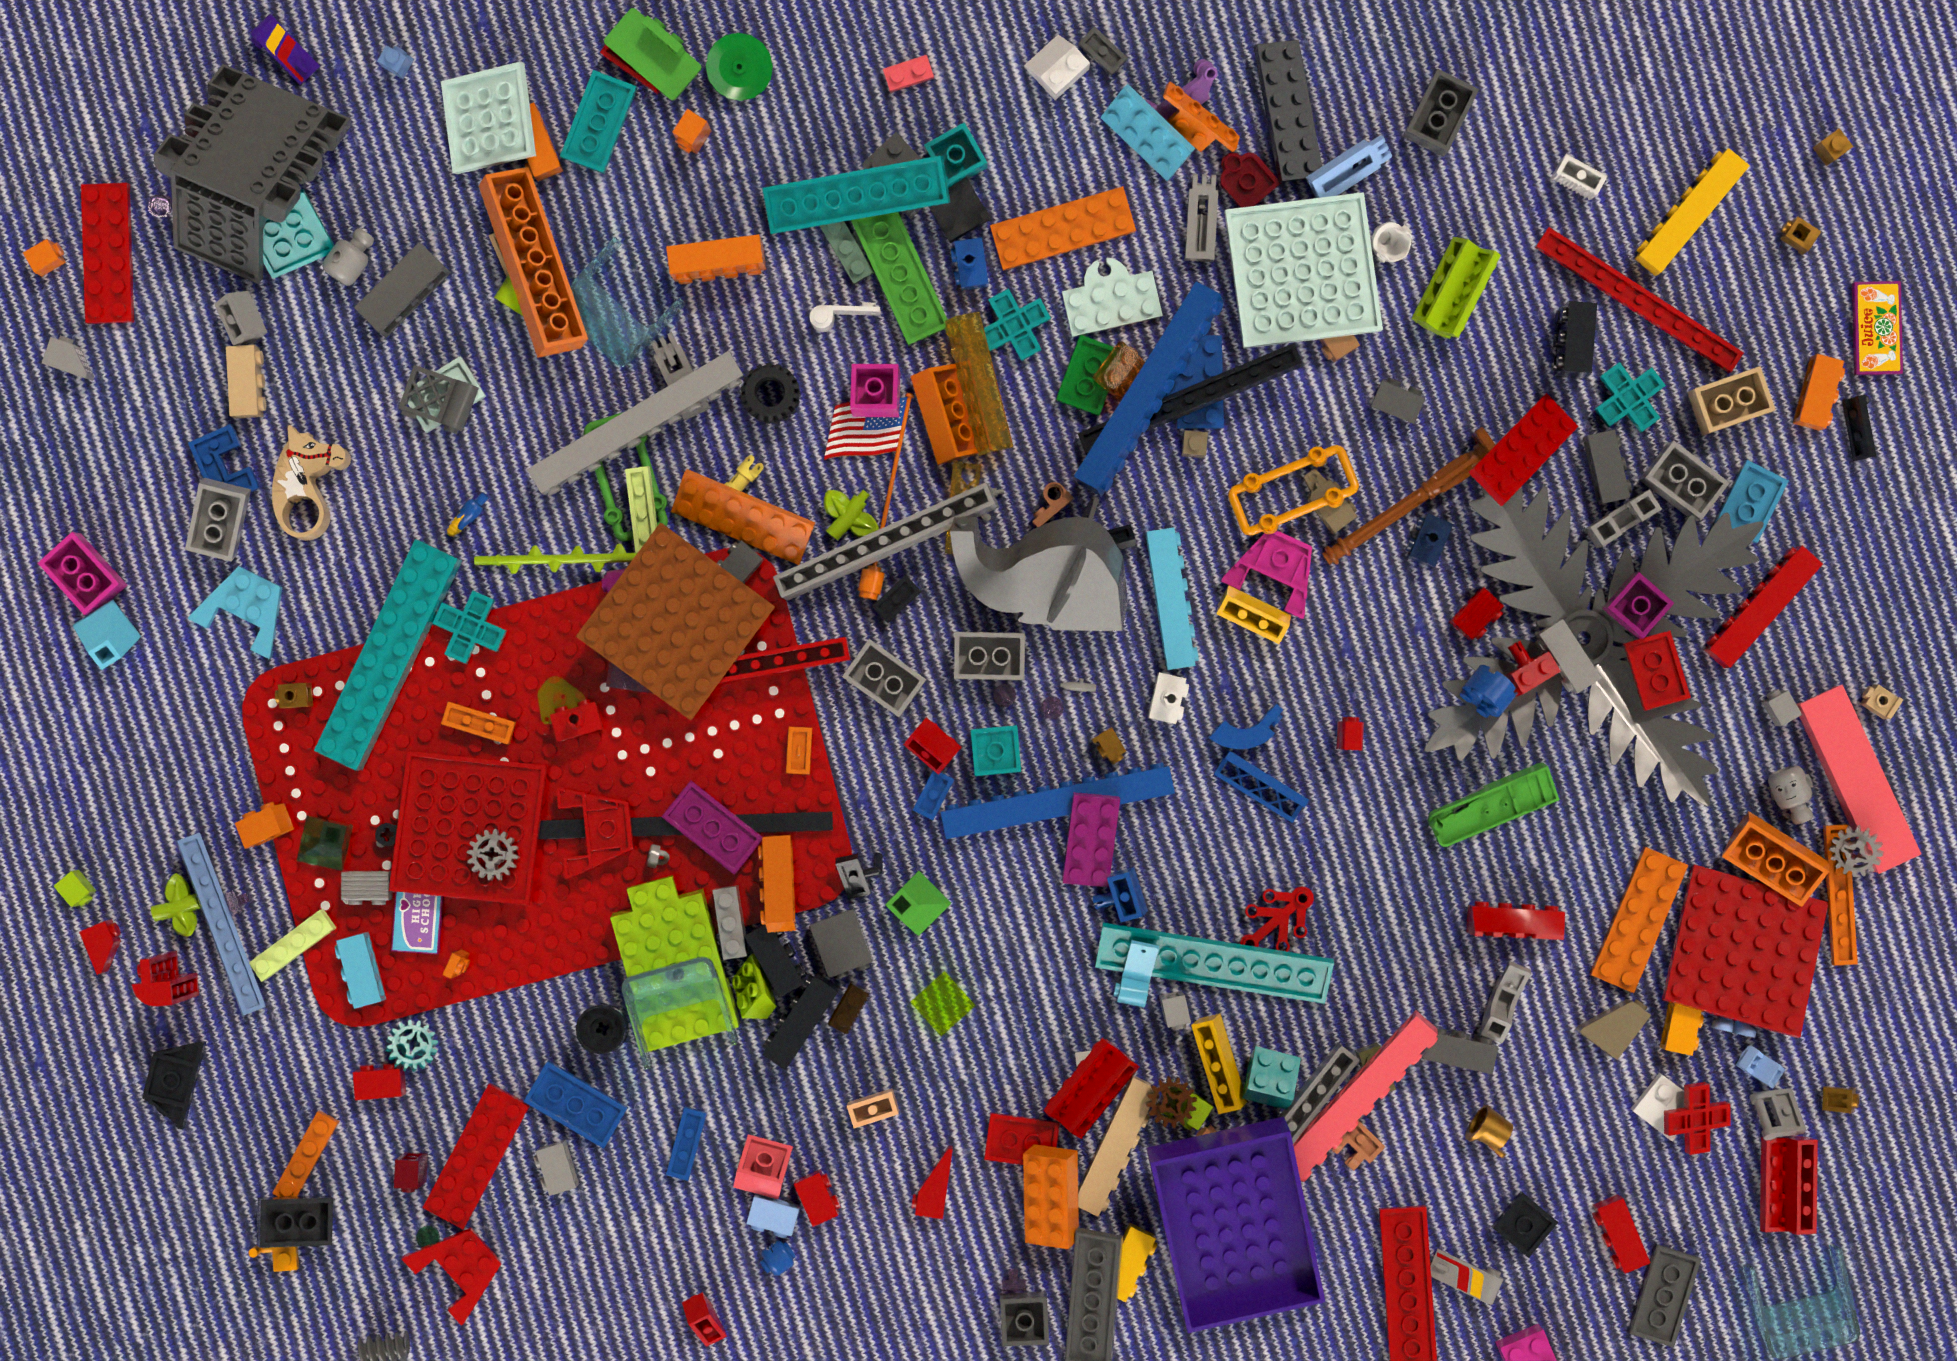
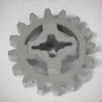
M1860 825L1854 831L1851 826H1848L1846 829L1847 833L1840 830L1838 832L1840 838L1834 837L1832 840L1836 845L1830 847V851L1835 852L1831 856V860L1838 861L1835 867H1844L1843 874L1852 871L1853 877H1856L1857 872H1861L1862 876H1866L1867 869L1874 872L1875 866L1873 864L1880 865L1881 860L1877 857H1881L1884 854V851L1878 850V848L1882 847V842L1875 841L1878 835H1869L1870 828H1867L1864 832L1861 831ZM1850 837H1859L1852 841L1848 839ZM1866 842L1871 845L1872 851L1868 849ZM1856 847L1860 848V852L1857 855L1853 854ZM1841 851L1845 853L1847 860L1843 858ZM1859 862H1864V863H1866V864H1863V865H1854L1855 863H1859Z
M497 829L493 830V834L488 830H484V837L477 834L476 838L478 841L476 843L470 842V845L474 848L467 851L468 854L472 855L468 863L475 864L472 868L473 872L480 870L479 877L484 878L487 874L488 880L492 881L494 875H496L497 879L501 880L502 873L510 875L509 868L517 867L513 860L520 858V856L514 854L519 847L511 845L515 839L512 837L506 839L508 835L506 832L499 836V830ZM489 840L488 845H487L486 847H484L483 849H480V847H481L486 841ZM500 840L506 845L508 852L503 851ZM495 851L503 856L494 857L492 861V858L484 854ZM479 858L486 862V869L480 864ZM507 861L503 867L498 869L500 863Z

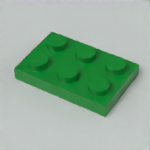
M1080 334L1056 401L1099 417L1124 351Z

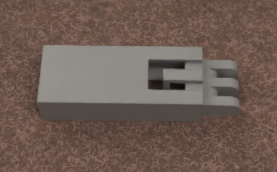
M1193 174L1192 189L1188 191L1184 261L1214 262L1218 190H1215L1216 175H1211L1210 184H1207V174H1202L1201 183H1197L1198 174ZM1198 199L1199 209H1205V200H1208V215H1197Z
M672 332L667 334L668 339L671 341L668 344L663 336L659 337L662 344L660 348L655 340L651 341L656 353L654 358L668 386L693 372L682 346L677 344ZM676 355L682 369L672 373L666 359H668L671 367H674L677 363L673 356ZM708 401L702 402V407L693 413L689 411L683 413V419L688 420L711 409Z

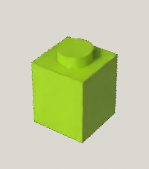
M80 870L70 871L54 885L55 889L70 907L85 906L93 899L91 895L96 892V889Z

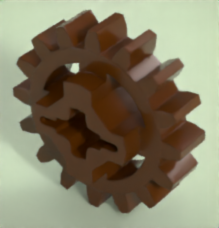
M1167 1076L1166 1082L1159 1078L1158 1086L1151 1085L1153 1093L1146 1094L1151 1099V1101L1146 1102V1107H1152L1148 1112L1149 1115H1156L1154 1119L1156 1123L1163 1120V1127H1166L1169 1122L1173 1128H1176V1122L1178 1121L1185 1125L1184 1118L1192 1119L1189 1112L1196 1111V1107L1192 1103L1196 1102L1197 1098L1190 1096L1193 1094L1194 1089H1186L1188 1082L1184 1081L1180 1084L1178 1076L1174 1081H1171L1170 1076ZM1168 1087H1177L1181 1091L1174 1092L1169 1090ZM1161 1091V1101L1156 1104V1097ZM1166 1093H1168V1095L1172 1099L1177 1098V1100H1175V1107L1177 1109L1176 1111L1173 1107H1171L1170 1104L1165 1105L1168 1103ZM1187 1099L1186 1108L1181 1112L1182 1102ZM1161 1113H1173L1174 1117H1167Z

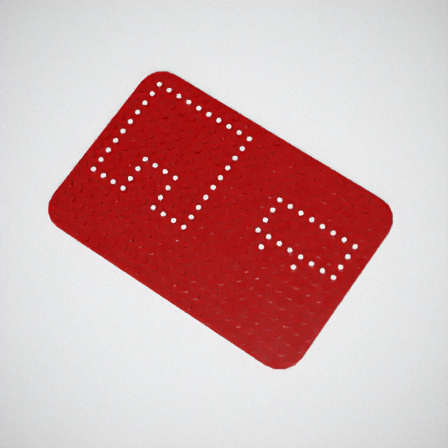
M729 548L712 551L704 555L715 563L719 560L724 562L729 556L727 553ZM758 552L756 553L764 559V562L746 581L745 585L774 605L775 608L740 655L798 645L787 601L781 598L773 578L778 573L774 565ZM602 581L491 610L486 622L507 630L499 651H493L476 643L467 664L444 654L453 632L437 625H432L363 770L359 771L314 751L365 643L277 666L260 674L247 689L242 704L243 725L264 805L270 802H274V805L284 803L294 830L274 838L273 841L296 927L317 911L324 909L336 926V929L303 952L312 991L321 1010L335 1022L350 1027L372 1026L621 960L620 950L610 917L615 912L632 908L627 887L672 875L678 895L700 889L704 890L715 934H719L713 896L715 888L738 885L744 925L749 926L761 923L760 912L765 910V905L760 901V889H764V881H760L759 867H763V860H759L758 847L734 875L685 835L633 837V850L571 879H565L563 858L587 855L586 838L538 840L530 906L444 897L440 953L427 954L391 951L396 892L392 891V899L386 900L385 905H372V900H363L362 905H348V900H341V873L345 871H391L395 844L392 847L379 844L375 833L381 824H398L407 751L546 765L547 774L541 820L584 819L583 807L558 809L556 788H564L629 802L631 818L662 817L690 781H693L734 815L833 812V831L758 834L762 837L791 836L795 913L820 907L836 899L845 888L835 865V858L852 855V847L805 669L720 683L715 687L692 720H690L576 637L608 594L603 592ZM312 683L313 706L279 708V704L275 700V691L278 690V685ZM590 699L591 703L596 702L604 729L557 742L550 714L555 713L554 709L566 705L568 709L577 707V702ZM452 702L516 722L510 744H504L441 724L447 703ZM789 727L813 728L810 774L786 773ZM386 829L382 834L386 841H389V838L394 836V833L390 832L389 829ZM652 844L659 845L660 850L666 851L669 854L670 859L666 864L657 865L656 868L647 867V857ZM369 932L386 1000L354 1009L353 1004H350L347 998L349 988L347 981L344 982L342 978L341 968H343L341 959H338L336 956L335 946L337 945V940ZM461 949L470 953L467 958L470 960V963L465 973H461L452 979L443 975L452 953Z

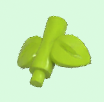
M827 490L823 500L824 509L828 515L837 519L826 529V532L838 541L849 529L855 536L860 538L879 530V526L872 515L862 512L867 505L865 501L870 495L862 490L858 496L854 495L849 500L840 491Z
M173 874L166 883L164 894L169 903L151 906V914L155 922L172 919L174 931L181 936L189 937L197 926V917L193 911L201 909L196 893L190 895L191 891L187 881L179 874Z

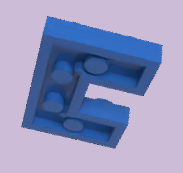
M232 424L188 442L203 478L251 489V492L260 489L252 467H246L229 475L221 455L242 446Z

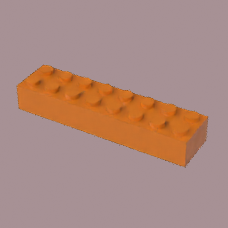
M529 167L486 174L479 184V189L537 358L581 349L588 340Z

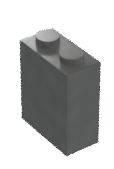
M854 908L809 925L829 978L834 976L835 980L847 976V971L854 968L858 972L870 967L869 963L873 962V957Z

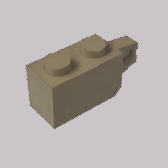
M1316 469L1311 470L1303 477L1311 492L1308 495V503L1324 497L1325 492L1330 488L1335 487L1342 490L1336 481L1333 483L1330 479L1327 481ZM1345 499L1343 504L1337 508H1331L1327 505L1315 510L1332 535L1358 517L1355 514L1357 509L1350 500L1346 501Z

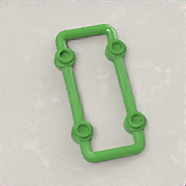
M622 413L588 423L584 428V435ZM646 435L641 438L642 442L636 448L642 467H650L655 512L659 520L657 526L660 522L667 526L668 518L665 509L668 506V501L659 492L645 446L648 438ZM600 462L602 466L596 469L595 473L607 509L604 513V519L612 526L614 535L619 541L633 540V530L623 532L621 523L624 515L615 506L603 464Z

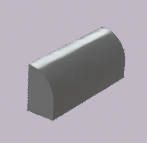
M419 242L354 308L382 336L387 338L451 272Z

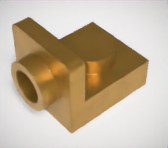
M1823 1087L1822 1110L1852 1113L1855 1111V1108L1859 1107V1094H1856V1088Z

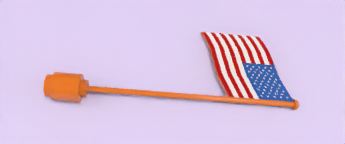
M907 393L905 397L900 398L899 417H853L850 410V402L836 405L834 409L824 460L839 456H874L896 451L880 529L884 528L886 524L911 399L914 398L912 393ZM878 561L868 565L867 569H862L858 591H860L859 597L877 600L878 595L881 594L885 573L880 572L881 568L877 567Z

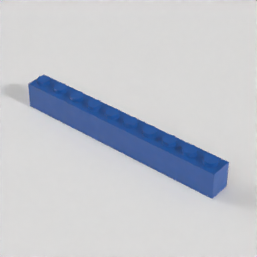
M1195 282L1075 473L1074 478L1079 485L1101 497L1105 491L1107 492L1111 488L1113 478L1117 471L1120 472L1123 469L1129 452L1134 451L1139 436L1148 429L1151 417L1160 410L1164 396L1173 389L1174 380L1178 374L1185 370L1186 361L1189 356L1193 355L1198 349L1199 341L1210 330L1211 321L1215 315L1220 314L1223 308V300L1220 293Z
M1163 762L1151 764L1149 770L1141 771V767L1127 769L1128 774L1118 776V771L1104 774V779L1096 780L1095 776L1081 778L1082 783L1073 785L1071 780L1058 783L1059 788L1050 789V786L1046 785L1036 787V792L1027 794V790L1013 792L1014 797L1004 798V794L991 796V801L982 803L981 799L967 801L968 806L959 807L958 803L944 806L945 810L941 811L945 837L950 839L1070 815L1073 792L1119 796L1120 804L1175 794L1170 766H1164Z

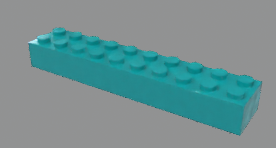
M414 540L314 751L353 770H363L432 626L438 609L444 601L463 560L423 541Z

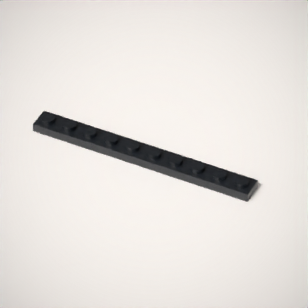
M1292 343L1165 396L1160 410L1153 414L1150 419V425L1145 432L1303 367L1295 344ZM1108 421L1078 433L1086 456Z

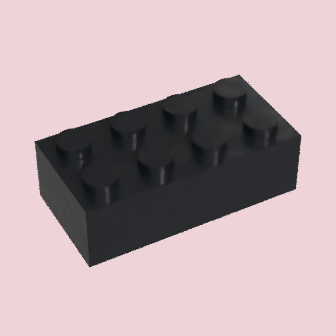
M818 972L815 976L809 975L801 987L805 990L802 996L799 994L795 996L788 1007L791 1009L789 1015L784 1013L775 1026L778 1029L777 1033L773 1034L771 1032L762 1045L765 1049L762 1055L784 1070L790 1065L840 989L838 985Z

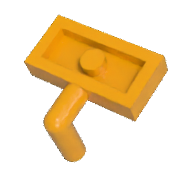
M256 1245L248 1252L252 1258H255L260 1253L272 1252L274 1272L299 1269L298 1247L259 1248Z

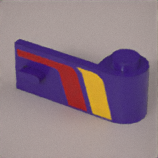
M271 14L250 32L253 36L250 40L259 49L264 47L299 85L320 67Z

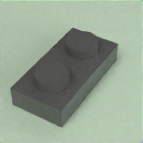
M1095 26L1078 43L1111 77L1128 60V57Z

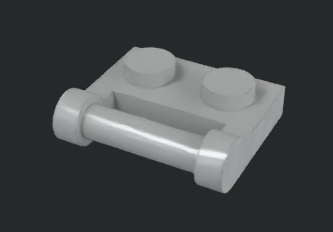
M1792 1088L1755 1092L1749 1096L1751 1103L1755 1105L1763 1128L1762 1135L1764 1140L1805 1133L1806 1127ZM1769 1101L1777 1127H1772L1764 1102Z

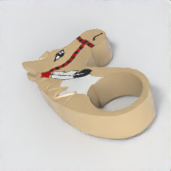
M291 425L288 426V442L279 456L273 477L272 504L275 516L281 528L287 534L300 540H314L327 530L330 523V511L316 485V479L327 474L332 468L336 470L346 469L351 463V456L343 447L337 444L319 443L313 438L312 434L299 433ZM302 498L311 499L317 504L319 509L318 521L307 532H295L289 522V515L294 502L298 503Z

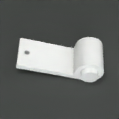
M862 302V306L819 305L810 312V321L815 330L827 332L834 325L835 314L881 316L880 307H874L876 303Z

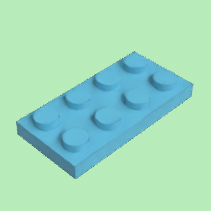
M1128 84L1123 87L1100 117L1166 181L1173 177L1195 149Z

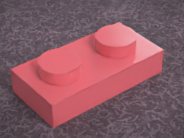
M927 55L883 69L890 93L934 79Z

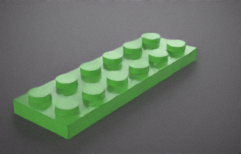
M899 212L851 220L908 346L949 328V321Z

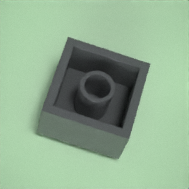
M1046 1291L1000 1294L1002 1347L1049 1344Z

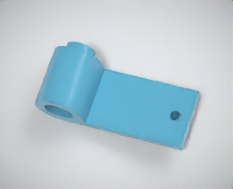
M1131 940L1121 981L1116 983L1113 997H1117V1002L1145 1007L1149 983L1159 950L1158 945Z

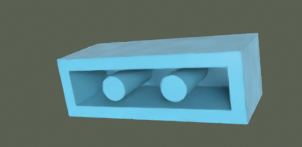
M369 932L337 940L335 952L337 958L342 961L341 975L344 982L347 981L348 984L347 998L349 1003L353 1004L355 1009L386 1000Z

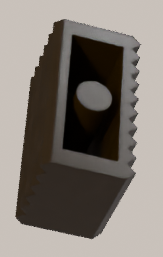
M851 981L827 1024L844 1034H849L859 1013H861V1009H863L868 997L871 995L870 991Z

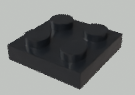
M1520 1191L1491 1227L1529 1258L1559 1222Z

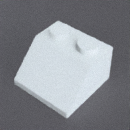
M1057 35L1029 60L1024 67L1050 96L1056 100L1089 70L1090 62L1073 44Z

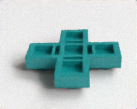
M1008 288L988 299L998 318V321L979 330L989 352L1011 342L1022 362L1042 351L1031 331L1051 320L1041 298L1019 308Z
M1619 362L1599 376L1612 396L1594 410L1607 427H1610L1627 414L1641 433L1661 418L1647 400L1666 386L1653 367L1633 380Z
M472 590L463 611L443 602L441 603L432 624L453 632L444 653L445 655L467 664L476 643L493 651H499L507 630L486 622L495 602L494 599Z

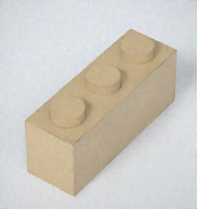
M255 345L226 346L230 416L235 419L264 417L263 411H266V399L262 397V388L265 387L264 374H261V365L264 363L263 352Z

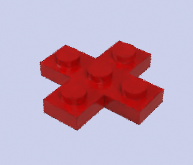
M1706 1082L1684 1085V1108L1664 1111V1134L1672 1136L1685 1133V1153L1689 1155L1710 1152V1129L1731 1126L1730 1103L1726 1101L1710 1103V1084Z

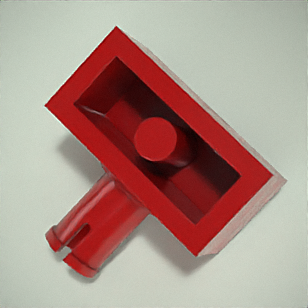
M1521 640L1507 647L1518 664L1515 670L1505 675L1515 686L1516 689L1513 692L1518 693L1516 697L1525 694L1561 672L1549 651L1535 658H1530Z
M590 699L577 702V707L568 709L567 705L555 708V713L550 714L557 742L604 729L597 703H591Z

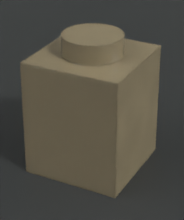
M1184 431L1182 434L1181 456L1204 458L1207 451L1208 432Z

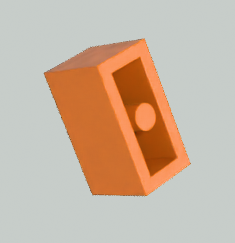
M687 109L672 133L680 149L688 154L691 151L697 154L712 131L705 119Z
M274 802L267 803L260 807L261 811L256 813L254 810L243 814V819L235 823L245 849L259 846L294 830L284 803L274 805Z

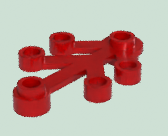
M1304 886L1295 888L1292 893L1277 892L1273 889L1263 891L1262 898L1267 903H1272L1275 900L1289 902L1284 908L1257 907L1255 904H1248L1245 907V914L1249 918L1257 916L1272 918L1254 934L1243 935L1239 944L1245 945L1247 940H1253V946L1258 947L1259 941L1279 925L1278 941L1275 943V949L1279 950V943L1285 942L1286 949L1282 951L1288 952L1290 949L1287 941L1289 915L1295 910L1296 925L1293 927V934L1297 938H1304L1307 935V928L1305 927L1306 909L1314 901L1312 891ZM1269 891L1274 894L1271 900L1265 898V894ZM1300 894L1306 895L1305 902H1299L1298 897ZM1250 907L1256 908V913L1254 915L1248 914V909ZM1298 927H1303L1304 933L1302 935L1296 934Z

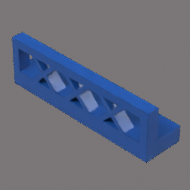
M1227 751L1214 772L1215 776L1291 823L1294 822L1302 807L1305 808L1309 799L1231 751ZM1227 761L1236 767L1237 776L1228 778L1220 773ZM1239 769L1246 772V774L1240 775ZM1251 775L1255 778L1257 788L1247 790L1243 787L1241 777ZM1238 778L1239 784L1234 782L1233 779ZM1259 781L1267 786L1260 787ZM1272 788L1275 790L1277 800L1270 802L1263 800L1261 790ZM1258 791L1259 797L1252 792ZM1279 793L1286 798L1280 799ZM1291 800L1297 804L1291 816L1283 812L1281 802ZM1278 803L1279 809L1271 804Z

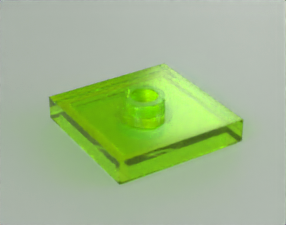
M945 970L910 1001L940 1036L944 1035L976 1006Z

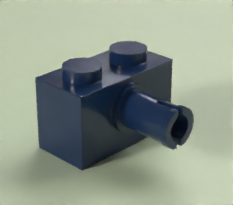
M1429 513L1423 517L1420 516L1414 528L1417 530L1414 539H1409L1405 548L1408 551L1406 557L1430 568L1435 567L1454 524Z

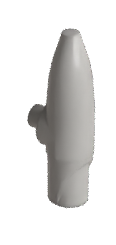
M1079 678V682L1060 684V687L1067 690L1096 692V684L1083 683V678Z

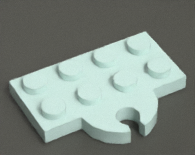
M1106 258V264L1110 267L1111 273L1103 277L1098 273V260L1093 262L1086 271L1083 287L1062 291L1072 338L1080 336V334L1086 335L1162 317L1153 272L1149 271L1130 276L1126 267L1120 261Z

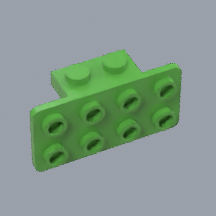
M631 8L605 37L604 43L668 99L674 101L698 75L702 67L700 63L685 51L682 45L683 40L675 33L670 35L664 30L666 26L655 17L652 20L648 15L645 17L637 9Z

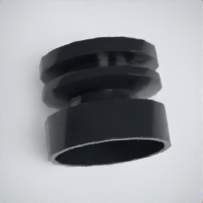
M608 1004L591 1006L583 1011L577 1020V1039L581 1046L590 1053L605 1054L613 1052L620 1048L628 1037V1019L623 1011L616 1006ZM602 1022L604 1025H609V1029L606 1031L607 1035L604 1032L600 1033L598 1028H601Z

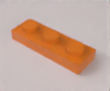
M448 702L441 724L509 745L516 722Z

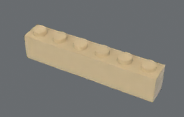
M1134 1075L1128 1081L1078 1187L1079 1208L1096 1216H1099L1101 1211H1106L1110 1202L1107 1197L1111 1190H1116L1120 1178L1117 1176L1121 1169H1126L1130 1157L1127 1155L1131 1148L1135 1149L1140 1139V1136L1137 1134L1141 1127L1145 1128L1150 1118V1115L1147 1114L1150 1107H1146V1102L1151 1101V1099L1146 1094L1153 1093L1151 1083ZM1158 1094L1156 1097V1103L1159 1099L1160 1094Z

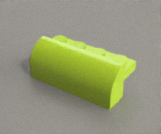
M1453 237L1411 319L1423 328L1447 339H1450L1451 336L1459 338L1501 255L1495 250L1479 248L1469 239Z

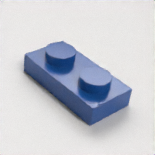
M932 771L913 811L934 820L954 779L942 772L938 775L935 771Z

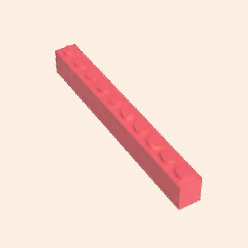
M1417 1010L1413 1012L1322 1109L1295 1141L1293 1146L1302 1182L1309 1178L1312 1173L1311 1169L1316 1164L1319 1166L1327 1158L1326 1153L1331 1148L1336 1149L1343 1140L1342 1136L1347 1131L1350 1133L1356 1128L1359 1123L1357 1120L1363 1114L1367 1116L1375 1106L1373 1103L1378 1098L1383 1099L1390 1091L1389 1086L1394 1081L1399 1082L1406 1074L1405 1069L1410 1064L1415 1065L1422 1057L1420 1053L1426 1047L1430 1049L1438 1040L1436 1037L1438 1035L1437 1028Z

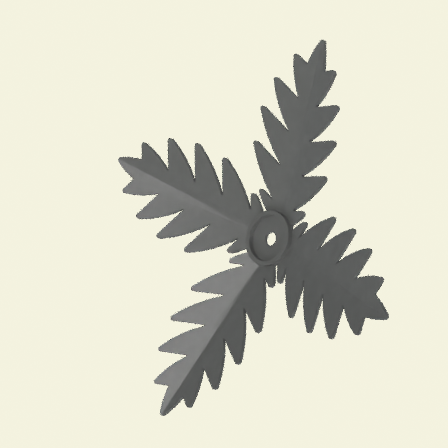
M1481 486L1484 498L1470 501L1469 506L1484 519L1500 528L1473 534L1470 536V539L1488 550L1513 556L1515 559L1482 566L1480 571L1508 583L1532 586L1530 589L1502 595L1499 597V601L1525 612L1550 616L1549 618L1536 621V625L1546 628L1555 621L1563 619L1576 639L1582 631L1590 635L1589 643L1586 645L1580 644V646L1594 665L1601 679L1593 683L1589 690V734L1594 735L1612 707H1614L1609 731L1610 763L1612 765L1617 764L1636 735L1634 773L1638 787L1644 786L1659 762L1662 784L1670 802H1674L1681 790H1683L1700 804L1706 807L1710 806L1709 795L1702 776L1717 773L1719 769L1705 758L1682 748V746L1715 738V735L1690 723L1662 718L1663 716L1700 708L1702 704L1695 700L1687 699L1654 709L1643 710L1629 661L1619 660L1620 658L1627 657L1625 648L1612 646L1613 641L1626 643L1636 639L1625 632L1627 630L1602 609L1606 604L1602 589L1596 591L1591 611L1587 610L1592 593L1591 587H1587L1577 598L1586 569L1587 540H1583L1560 569L1569 538L1571 511L1569 509L1565 510L1542 540L1548 513V488L1546 486L1541 488L1524 512H1522V488L1503 506H1500ZM1724 513L1712 526L1700 547L1695 517L1690 515L1676 538L1669 565L1662 529L1657 527L1648 542L1639 572L1674 602L1672 607L1666 612L1667 614L1694 618H1716L1719 616L1717 611L1689 594L1687 590L1705 594L1742 592L1743 588L1716 569L1740 567L1759 561V557L1747 550L1746 547L1757 536L1764 523L1762 521L1754 522L1732 529L1729 513ZM1629 548L1624 549L1616 565L1608 591L1607 602L1630 575L1635 573ZM1662 617L1647 636L1671 631L1672 637H1685L1687 633ZM1515 638L1491 639L1493 645L1514 661L1515 659L1507 647L1521 640L1530 658L1543 654L1537 644L1532 641ZM1463 658V662L1475 671L1480 665H1486L1490 667L1489 672L1495 674L1498 671L1504 676L1515 670L1518 664L1495 658ZM1560 673L1554 675L1525 694L1515 697L1500 717L1489 715L1488 718L1480 715L1476 710L1478 707L1472 702H1467L1460 696L1462 687L1468 680L1442 682V686L1466 705L1439 708L1428 713V716L1440 726L1430 737L1424 747V751H1436L1453 745L1457 759L1462 761L1471 750L1480 728H1482L1489 755L1492 759H1495L1505 736L1509 711L1521 747H1525L1534 720L1536 692L1548 727H1552L1561 700V680H1563V677Z

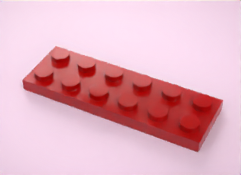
M81 184L85 323H134L130 184Z
M1546 393L1468 473L1500 506H1503L1579 426Z
M489 1083L422 1208L464 1230L530 1105Z

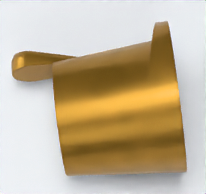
M1484 1105L1471 1120L1466 1130L1465 1139L1470 1142L1474 1140L1481 1141L1487 1144L1499 1157L1504 1158L1506 1153L1501 1148L1510 1138L1513 1124L1488 1105Z

